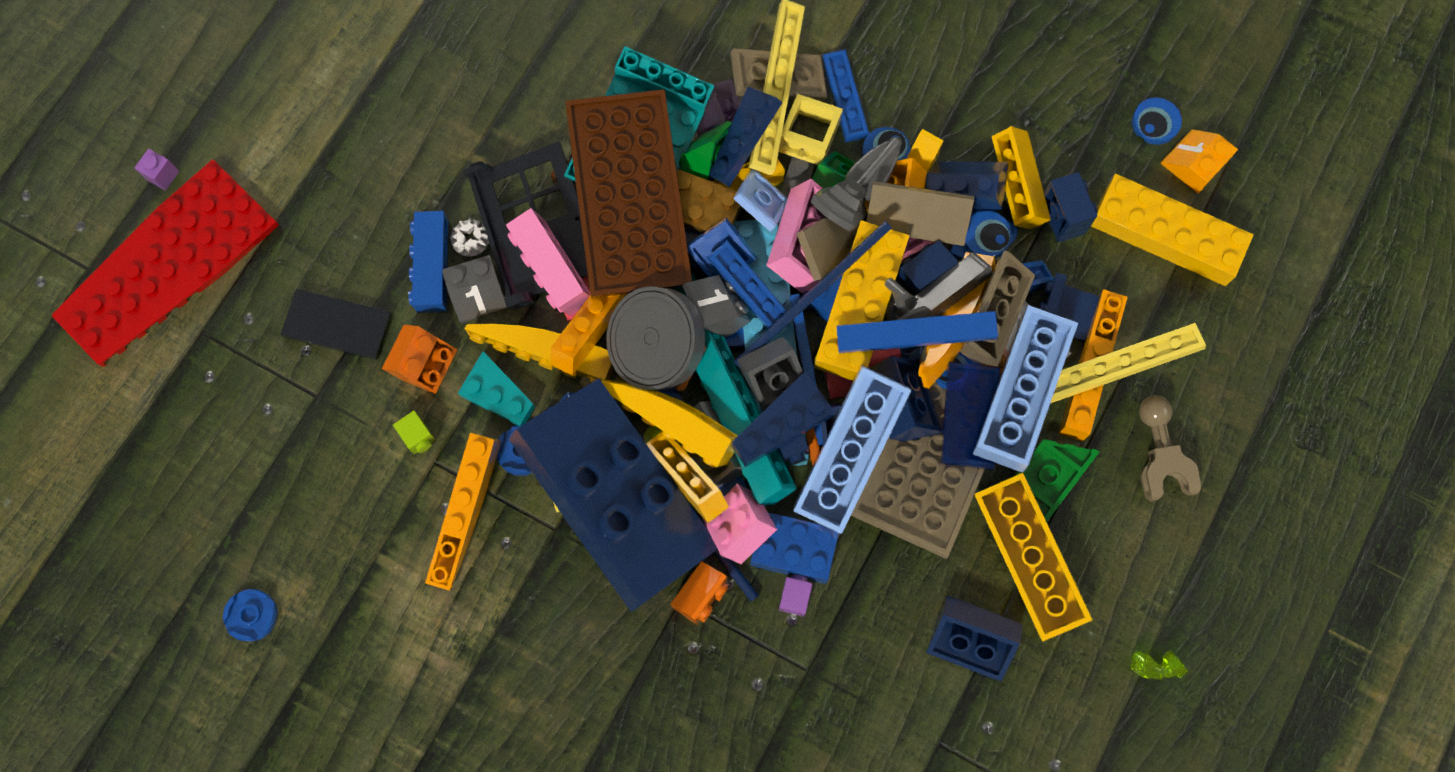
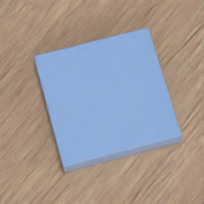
M751 169L733 199L764 227L772 231L784 212L788 198L757 170Z

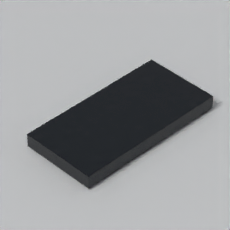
M296 289L280 335L285 338L377 360L392 313Z

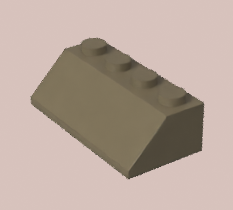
M1004 251L999 258L976 312L995 311L998 339L963 342L960 350L963 355L974 363L998 367L1035 277V274L1009 251Z

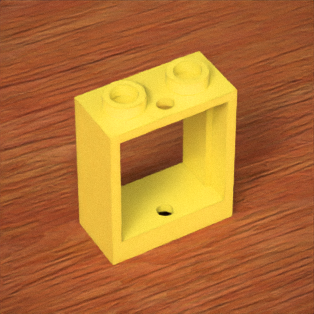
M797 94L783 126L779 152L819 165L827 156L838 129L843 109ZM797 114L830 124L823 142L790 131Z

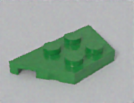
M1045 439L1034 450L1032 459H1030L1029 465L1023 474L1046 522L1099 454L1098 450L1080 448L1071 444H1060L1056 441Z

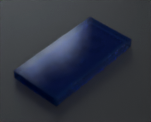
M948 363L941 464L988 470L994 469L993 461L974 455L973 452L999 383L1000 368Z

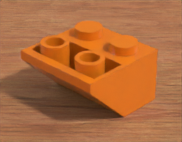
M403 325L382 369L402 381L436 394L457 349L419 326Z
M701 561L671 602V607L696 625L699 621L704 623L713 611L711 605L714 600L720 601L728 590L727 576Z

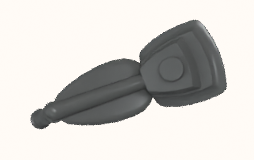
M892 137L890 141H886L867 152L850 168L846 174L845 181L819 190L813 196L811 203L837 225L848 231L855 230L859 226L860 221H863L866 216L864 201L870 200L873 181L888 182L896 165L898 154L901 151V139L899 137Z

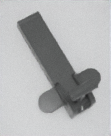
M972 252L916 296L909 294L893 278L887 279L885 286L892 292L889 299L890 304L885 311L887 321L938 317L991 277V266L975 252Z

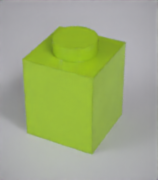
M412 411L393 424L408 449L414 454L427 451L432 446L431 443L435 441V438L415 411Z

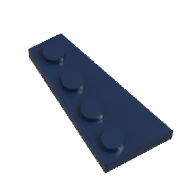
M747 87L710 172V177L730 187L783 102L777 97Z
M805 371L732 441L731 447L744 466L747 467L833 417L835 412Z

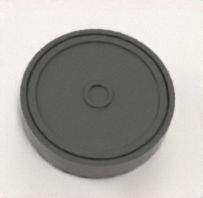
M662 287L639 288L625 296L614 309L607 329V350L614 369L630 385L644 390L671 389L685 382L698 367L705 346L704 324L696 306L684 294Z

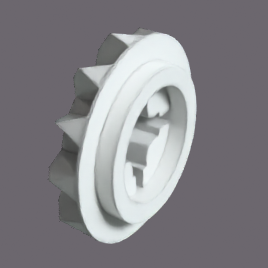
M469 218L466 221H459V224L453 227L450 239L453 248L463 256H476L487 248L489 241L484 225L480 220L477 221ZM471 232H473V235L477 240L469 239L468 242H466V238L463 235V233L470 234Z

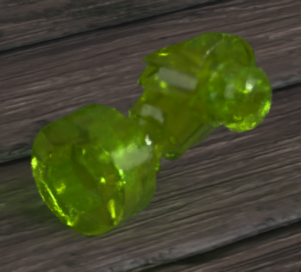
M1172 650L1162 656L1161 665L1155 662L1150 655L1144 654L1142 651L1135 652L1131 657L1133 662L1131 669L1134 673L1147 679L1155 678L1162 680V677L1169 678L1173 676L1181 678L1189 672Z

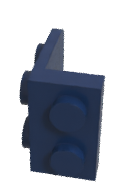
M1057 273L1053 280L1047 281L1044 294L1047 295L1045 303L1041 302L1039 309L1077 322L1078 325L1073 339L1085 341L1097 307L1098 297L1064 285L1067 276Z

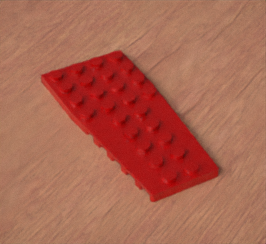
M212 159L159 205L52 314V317L98 365L104 367L108 359L116 353L120 355L126 350L125 346L134 339H141L147 334L145 331L156 322L160 324L167 319L166 315L176 307L180 309L188 303L187 299L196 292L201 293L223 276L277 228L279 224Z

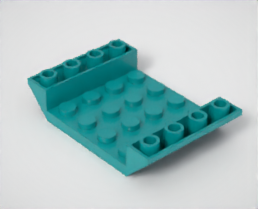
M625 46L617 61L615 75L605 96L665 89L677 172V169L681 167L679 166L680 156L689 149L704 116L714 85ZM572 158L564 177L575 181Z

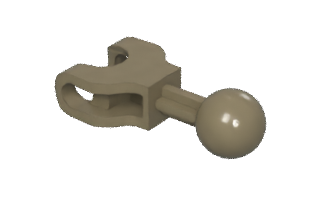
M1159 395L1145 398L1139 407L1141 420L1152 429L1156 448L1148 452V464L1143 468L1140 475L1144 495L1149 501L1159 500L1164 493L1163 480L1166 475L1177 479L1182 492L1186 495H1197L1201 489L1198 467L1194 461L1182 453L1180 445L1171 446L1167 423L1172 418L1173 409L1171 403L1165 397Z

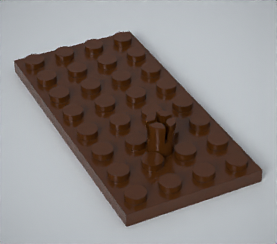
M665 89L565 101L591 298L629 294L643 287L678 288L682 287L685 283L692 282Z

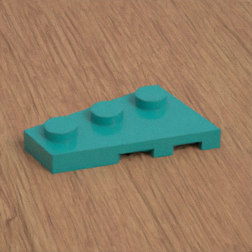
M484 351L457 393L460 397L519 427L527 422L536 407Z

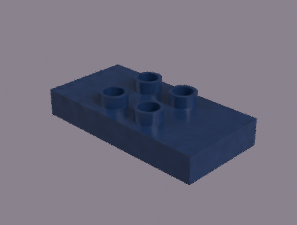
M600 379L595 380L516 428L509 438L519 455L631 612L718 549L706 526Z

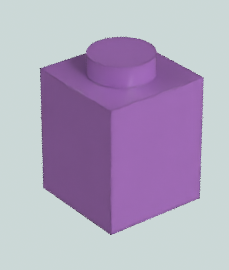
M150 149L146 151L134 168L147 181L165 191L180 172L168 159Z
M792 575V578H786L779 611L802 617L805 616L812 583L807 582L808 578L799 575Z

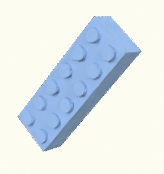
M1028 305L1021 319L976 443L974 455L1022 473L1028 467L1078 325L1077 322Z
M861 365L796 500L794 512L842 534L911 392L909 387Z

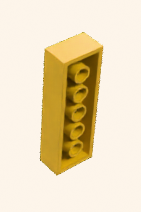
M1115 174L1107 185L1097 207V217L1091 227L1224 286H1227L1236 277L1254 235L1118 174Z
M860 221L851 252L879 226ZM890 230L843 273L815 359V369L854 381L861 365L868 368L873 350L839 353L836 326L883 321L891 296V291L885 286V282L889 278L896 280L909 235Z
M1021 473L974 494L1042 641L1092 621L1024 474Z

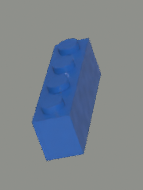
M444 211L414 212V221L410 222L411 235H414L413 244H410L409 248L410 257L413 258V267L409 268V279L412 282V290H409L408 293L409 304L413 306L417 313L447 312V286L442 270L448 268V218Z

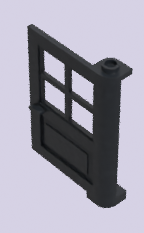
M560 141L495 166L479 161L471 164L470 168L463 170L464 175L469 178L506 294L504 298L506 307L511 310L535 304V296L547 291L544 287L541 288L533 277L536 272L531 266L527 267L520 255L523 252L510 241L502 211L529 202L530 208L538 213L534 199L560 190L568 214L549 220L546 223L581 278L588 277L577 191L573 180L564 177L568 164ZM551 161L558 185L531 194L524 171ZM519 173L526 197L500 206L493 182Z

